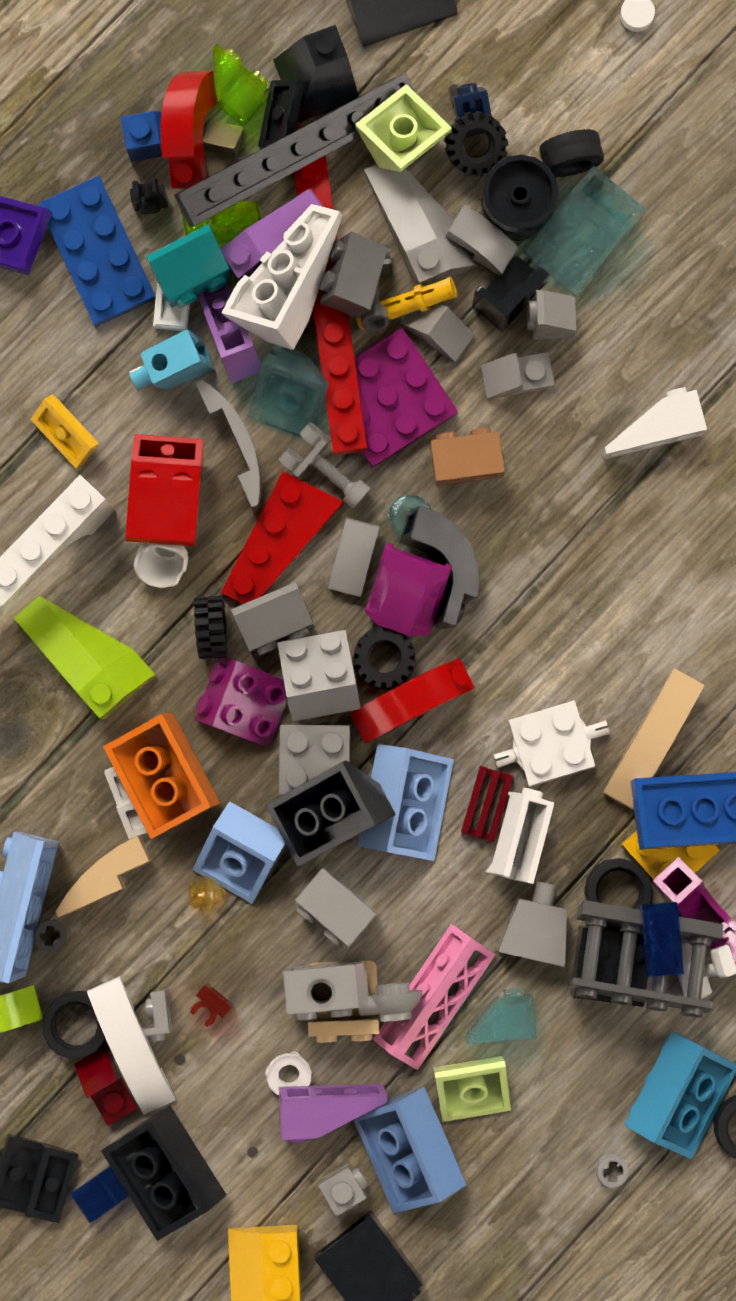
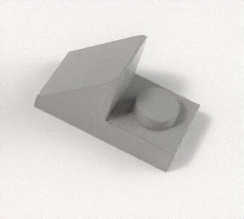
M548 352L517 357V353H513L481 365L487 400L554 388Z

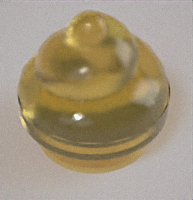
M200 877L198 881L190 883L189 900L193 909L199 908L201 912L211 911L215 905L220 903L221 898L226 896L225 889L208 877Z

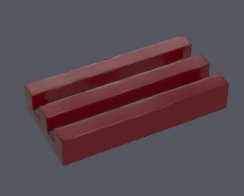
M483 766L479 767L461 833L491 842L495 841L513 775ZM487 775L491 779L475 830L469 827L484 776ZM498 779L504 780L489 833L483 832Z

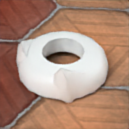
M296 1051L277 1056L271 1061L265 1072L269 1088L277 1095H279V1087L309 1086L311 1082L312 1072L310 1066ZM286 1065L295 1066L299 1071L297 1079L293 1082L282 1081L279 1077V1071L282 1067Z

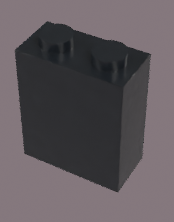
M371 1210L315 1253V1261L345 1301H412L421 1293L419 1287L423 1285L422 1277Z

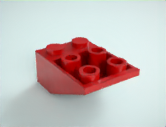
M134 434L125 533L126 542L195 546L203 470V439Z

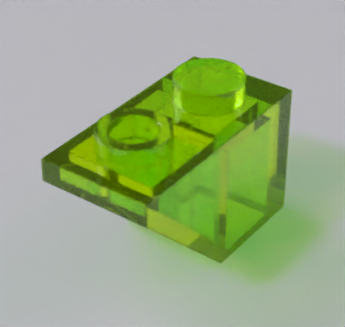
M216 44L213 47V63L218 107L244 127L267 102L269 92L268 81L257 70L253 69L250 72L242 65L243 60L235 51L230 48L224 50L220 45Z

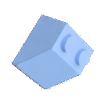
M229 801L214 824L192 870L253 904L279 858L285 842L275 826Z

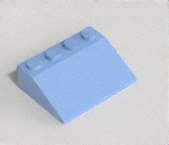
M13 832L12 838L7 837L2 856L7 858L4 872L0 871L1 982L11 983L26 977L35 941L34 933L39 925L59 841L23 832Z

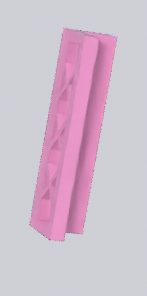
M451 924L409 985L410 990H423L419 1003L411 1011L412 1018L402 1021L384 1022L379 1030V1034H376L373 1040L392 1056L418 1070L496 954ZM477 950L482 953L474 966L467 968V961L473 952ZM459 981V988L455 994L448 997L450 986ZM439 1011V1017L436 1022L428 1026V1019L432 1013ZM420 1039V1046L413 1056L410 1057L405 1054L411 1044Z

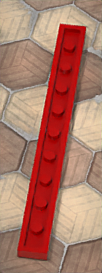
M304 125L296 126V130ZM323 156L294 172L296 193L299 196L308 189H312L322 206L333 210L326 156ZM330 258L328 259L324 275L330 269L332 261ZM319 288L313 306L333 456L367 451V442L349 316L321 304L323 291Z

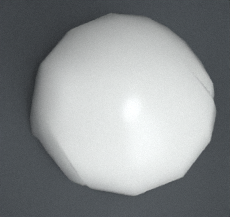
M142 543L134 560V570L137 577L147 585L158 588L174 587L179 583L182 574L187 569L189 561L188 552L182 545Z

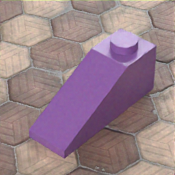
M308 189L251 225L221 249L225 260L238 279H242L245 275L250 277L262 264L260 261L261 257L267 251L271 254L284 241V233L311 204L323 207L312 189Z
M228 282L224 287L214 292H209L207 289L197 296L231 383L260 373L263 369L248 331L221 313L232 294V289Z
M354 1084L279 1087V1131L281 1140H287L291 1143H304L308 1139H317L386 1104L387 1093L384 1085Z

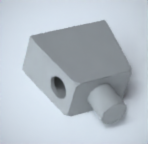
M536 881L532 901L517 898L498 944V952L564 967L567 909L552 906L557 885Z

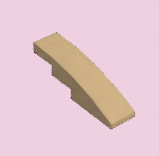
M675 668L671 671L658 697L652 703L638 731L631 739L603 794L631 810L634 809L630 781L635 778H651L654 776L704 688V684Z

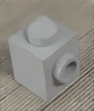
M349 1161L318 1181V1187L336 1217L367 1198L365 1188L369 1184L360 1168L353 1169Z

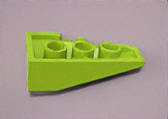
M38 596L14 617L15 621L66 681L102 720H106L156 676L134 649L41 596Z

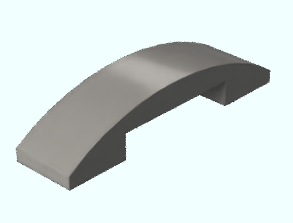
M203 380L196 382L197 388L211 419L213 420L225 415L250 470L238 475V478L251 508L255 512L260 509L262 485L259 463L249 433L230 403L212 386Z

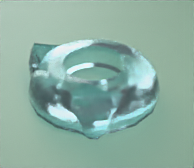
M404 495L399 497L389 507V521L392 529L398 535L402 534L404 523L401 520V512L403 510L413 509L418 506L431 509L430 505L423 498L417 495Z

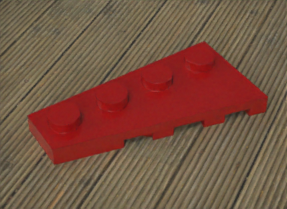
M282 471L221 594L242 605L264 596L292 561L300 555L312 538L320 532L326 522L340 509L344 501Z

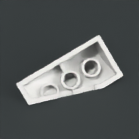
M311 204L284 233V241L271 254L267 251L261 257L260 261L262 264L250 277L245 275L237 283L221 313L265 342L294 350L309 322L341 222V212Z

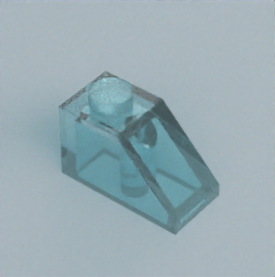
M524 988L504 989V996H496L465 1033L466 1044L537 1038L533 995L531 993L525 994Z

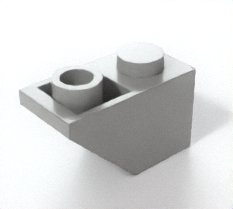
M536 290L534 300L528 302V309H526V329L533 330V340L574 339L577 331L575 297L545 290Z

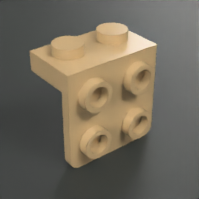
M365 960L363 961V967L367 971L368 993L374 994L377 993V966L374 961ZM314 962V963H311V964H309V965L338 963V962ZM320 982L312 987L313 994L319 999H327L332 994L330 986L326 983ZM359 1008L352 1009V1015L331 1017V1011L317 1012L316 1019L308 1020V1037L316 1036V1042L319 1043L336 1042L339 1035H351V1041L372 1040V1034H379V1014L360 1016Z

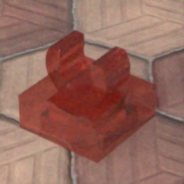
M207 982L197 993L196 996L200 1001L192 1006L190 1013L194 1015L199 1008H207L210 1011V1017L204 1025L208 1027L215 1022L217 1014L223 1018L234 1004Z

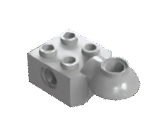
M363 961L286 967L283 971L287 1015L295 1014V1020L316 1019L317 1012L331 1011V1017L352 1015V1009L359 1008L360 1016L379 1014L380 1022L408 1020L412 1018L411 1011L419 1003L423 990H410L409 982L377 985V993L369 994L367 971L363 967ZM320 982L326 983L330 986L332 994L327 999H319L313 994L312 987Z

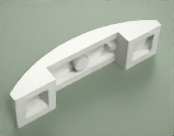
M120 976L87 990L92 1007L112 1054L143 1114L176 1101L164 1071L160 1068L136 1017L134 1006Z

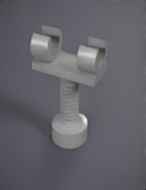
M310 422L301 431L300 435L315 448L305 460L295 450L288 448L279 458V461L287 469L293 471V474L297 477L303 474L309 465H315V468L317 467L323 475L325 474L330 481H333L336 486L338 485V488L343 490L345 495L343 501L354 509L371 488L362 480L350 482L348 477L342 475L343 473L340 470H337L334 465L332 466L327 459L322 457L320 452L331 438Z

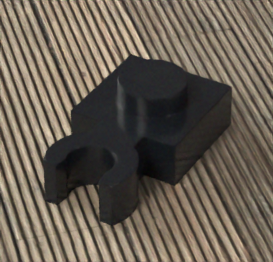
M151 179V182L147 184H139L138 181L132 182L130 196L134 211H140L141 214H156L161 211V208H168L164 185H158L157 179Z

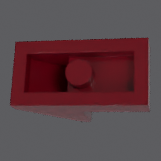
M105 1046L74 1064L86 1098H92L107 1126L139 1108Z

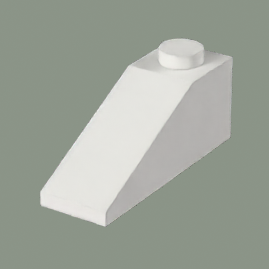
M686 387L668 391L666 393L667 397L661 399L604 448L602 452L603 460L702 436L707 427L697 390L687 392Z

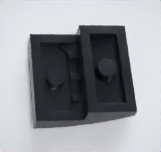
M7 1134L0 1158V1208L23 1212L28 1217L60 1223L79 1154L47 1143Z

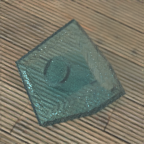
M274 344L263 362L248 418L302 438L300 433L310 422L316 426L318 424L329 383L307 354Z

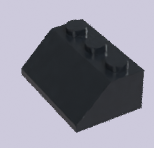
M346 0L363 47L458 14L455 0Z
M346 760L265 805L297 867L396 815L380 783Z
M170 1105L101 1150L157 1241L208 1212L227 1195Z

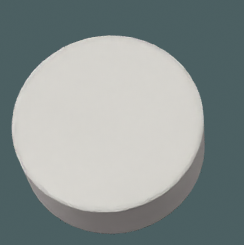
M625 0L620 11L622 24L625 28L634 32L647 29L655 15L654 5L651 0Z

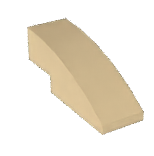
M136 836L117 846L92 865L78 879L56 910L58 918L125 889L126 886L121 875L152 861L142 836Z

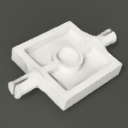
M574 700L508 720L513 736V749L493 754L497 768L517 762L524 771L528 787H532L595 768L590 750L591 739L609 735L610 731L609 728H606V720L586 726L579 716Z

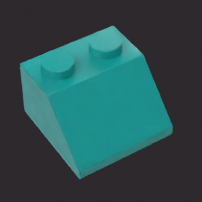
M208 224L146 256L151 271L171 308L176 305L179 308L188 306L197 299L196 295L207 289L209 292H214L224 287L228 283L227 279L231 277L230 269Z

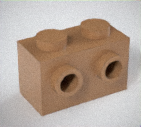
M478 428L471 430L470 435L457 437L456 432H447L436 435L437 440L430 441L435 487L503 478L505 469L499 431L491 432L490 428Z

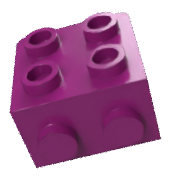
M218 658L209 671V682L204 695L197 702V714L194 720L259 745L269 746L287 702L284 680L229 658Z

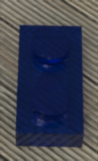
M678 902L640 904L646 976L684 974Z

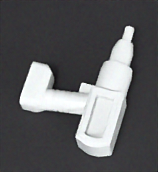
M676 937L673 951L678 966L675 969L684 997H687L693 945L689 944L690 941L688 939ZM728 945L712 949L710 955L712 962L705 963L701 999L708 997L712 993L708 977L718 976L724 978L736 974V966Z

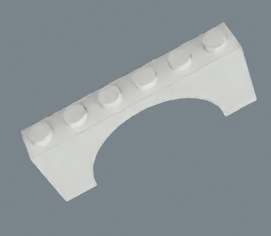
M81 475L69 485L0 557V618L18 593L50 560L77 539L85 535H92L115 512L108 501Z

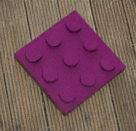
M403 327L355 357L367 442V451L362 452L372 469L458 414V410ZM322 378L317 381V385L325 396Z

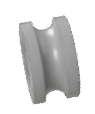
M608 1153L598 1159L595 1167L598 1179L607 1187H619L628 1178V1166L616 1154ZM613 1161L616 1167L621 1166V1172L615 1173V1179L610 1180L607 1174L603 1176V1169H607L609 1162Z

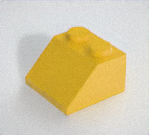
M298 1225L228 1228L231 1301H301Z

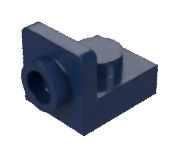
M477 83L460 85L457 87V92L449 94L450 100L454 105L456 118L464 116L466 112L475 113V111L492 116L487 90L483 87H477ZM472 131L466 137L483 134L484 132Z

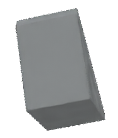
M439 303L430 306L428 311L421 312V310L406 314L400 322L401 326L454 363L475 336L449 307Z

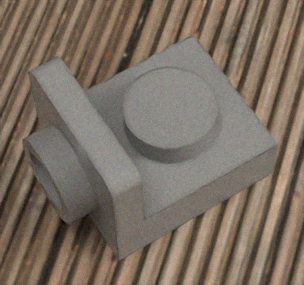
M168 988L154 990L150 992L151 999H146L148 1020L154 1019V1025L142 1027L148 1042L165 1040V1033H170L173 1030Z

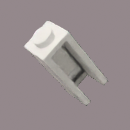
M523 788L522 793L508 792L510 798L492 864L486 872L511 880L533 884L554 802L542 799L543 793L540 791Z

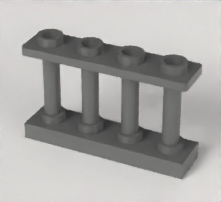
M587 900L581 902L578 906L576 920L586 921L585 926L588 927L582 977H573L568 981L567 989L575 990L577 997L586 999H597V994L609 996L612 1003L620 1005H632V1001L646 1003L647 1009L655 1011H667L668 1007L681 1009L682 1015L700 1018L703 1013L713 1010L714 1002L701 1000L707 947H711V943L715 944L722 939L724 924ZM607 925L620 927V932L623 933L616 985L596 981L602 929H606ZM641 931L655 933V938L658 939L651 991L631 987L637 935H641ZM676 937L690 939L689 944L693 945L687 997L666 993L672 941H676Z

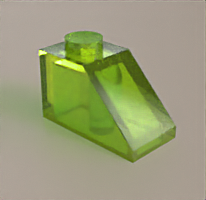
M241 200L191 227L181 210L185 236L208 224L218 244L232 241L245 229L261 220L258 202Z

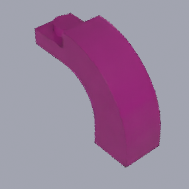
M678 857L653 880L655 886L680 917L724 924L722 939L715 944L711 943V947L708 948L712 951L716 947L728 945L736 966V923L710 895L703 881Z

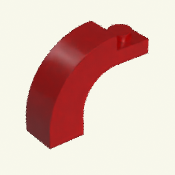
M213 70L181 72L173 77L166 90L161 114L162 158H168L172 189L188 188L207 178L203 148V127L208 111L217 105Z
M458 658L388 691L361 706V709L354 710L350 715L365 744L409 721L475 689V686L461 659Z

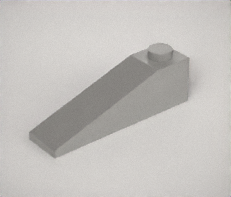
M376 164L364 169L367 180L415 286L422 284L424 287L444 280L447 277L453 278L480 266L479 263L472 260L474 253L446 237L455 220L406 168L402 172L379 168Z

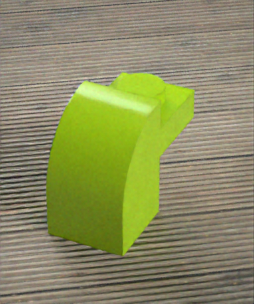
M34 985L0 995V1033L43 1019Z

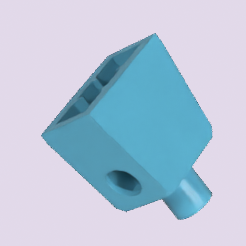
M187 329L143 351L141 357L144 365L129 371L137 390L151 384L162 390H169L213 372L215 367L203 339Z

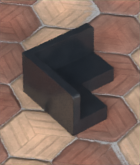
M516 256L507 265L501 276L498 275L486 290L480 285L474 292L472 307L503 332L528 305V302L535 297L536 290H541L547 284L550 274L540 266L534 270L519 256Z

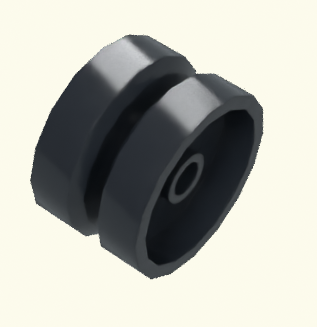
M520 154L504 158L492 167L485 178L481 199L483 217L513 241L534 238L543 232L552 220L559 192L556 177L548 165L536 157ZM516 196H520V197H522V198H524V199H523V200H517V199H516Z

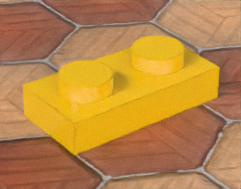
M53 394L44 398L30 419L75 468L85 464L99 444Z

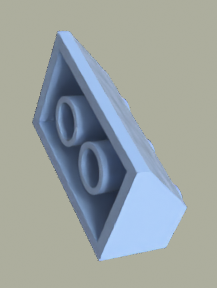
M377 744L371 778L380 783L396 815L361 833L358 846L434 861L454 759L409 748Z

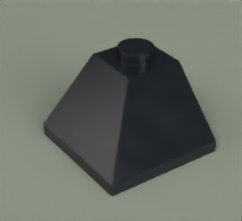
M336 25L303 36L273 59L280 80H298L304 83L297 123L332 111L359 97L349 59Z

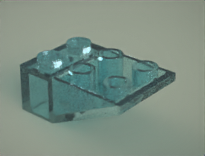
M593 166L566 197L524 251V254L543 268L574 296H577L641 222L646 209Z

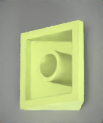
M407 84L355 124L356 130L378 167L402 172L452 132V127Z
M502 1056L433 1068L442 1122L511 1111L506 1065Z

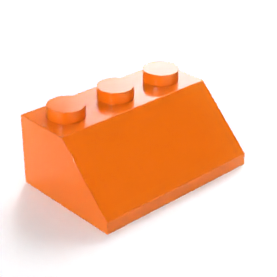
M173 712L160 714L103 746L150 839L162 835L221 804Z

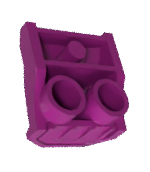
M387 542L365 613L377 625L407 636L429 635L446 590L452 565L446 563L443 566L393 548L394 545Z

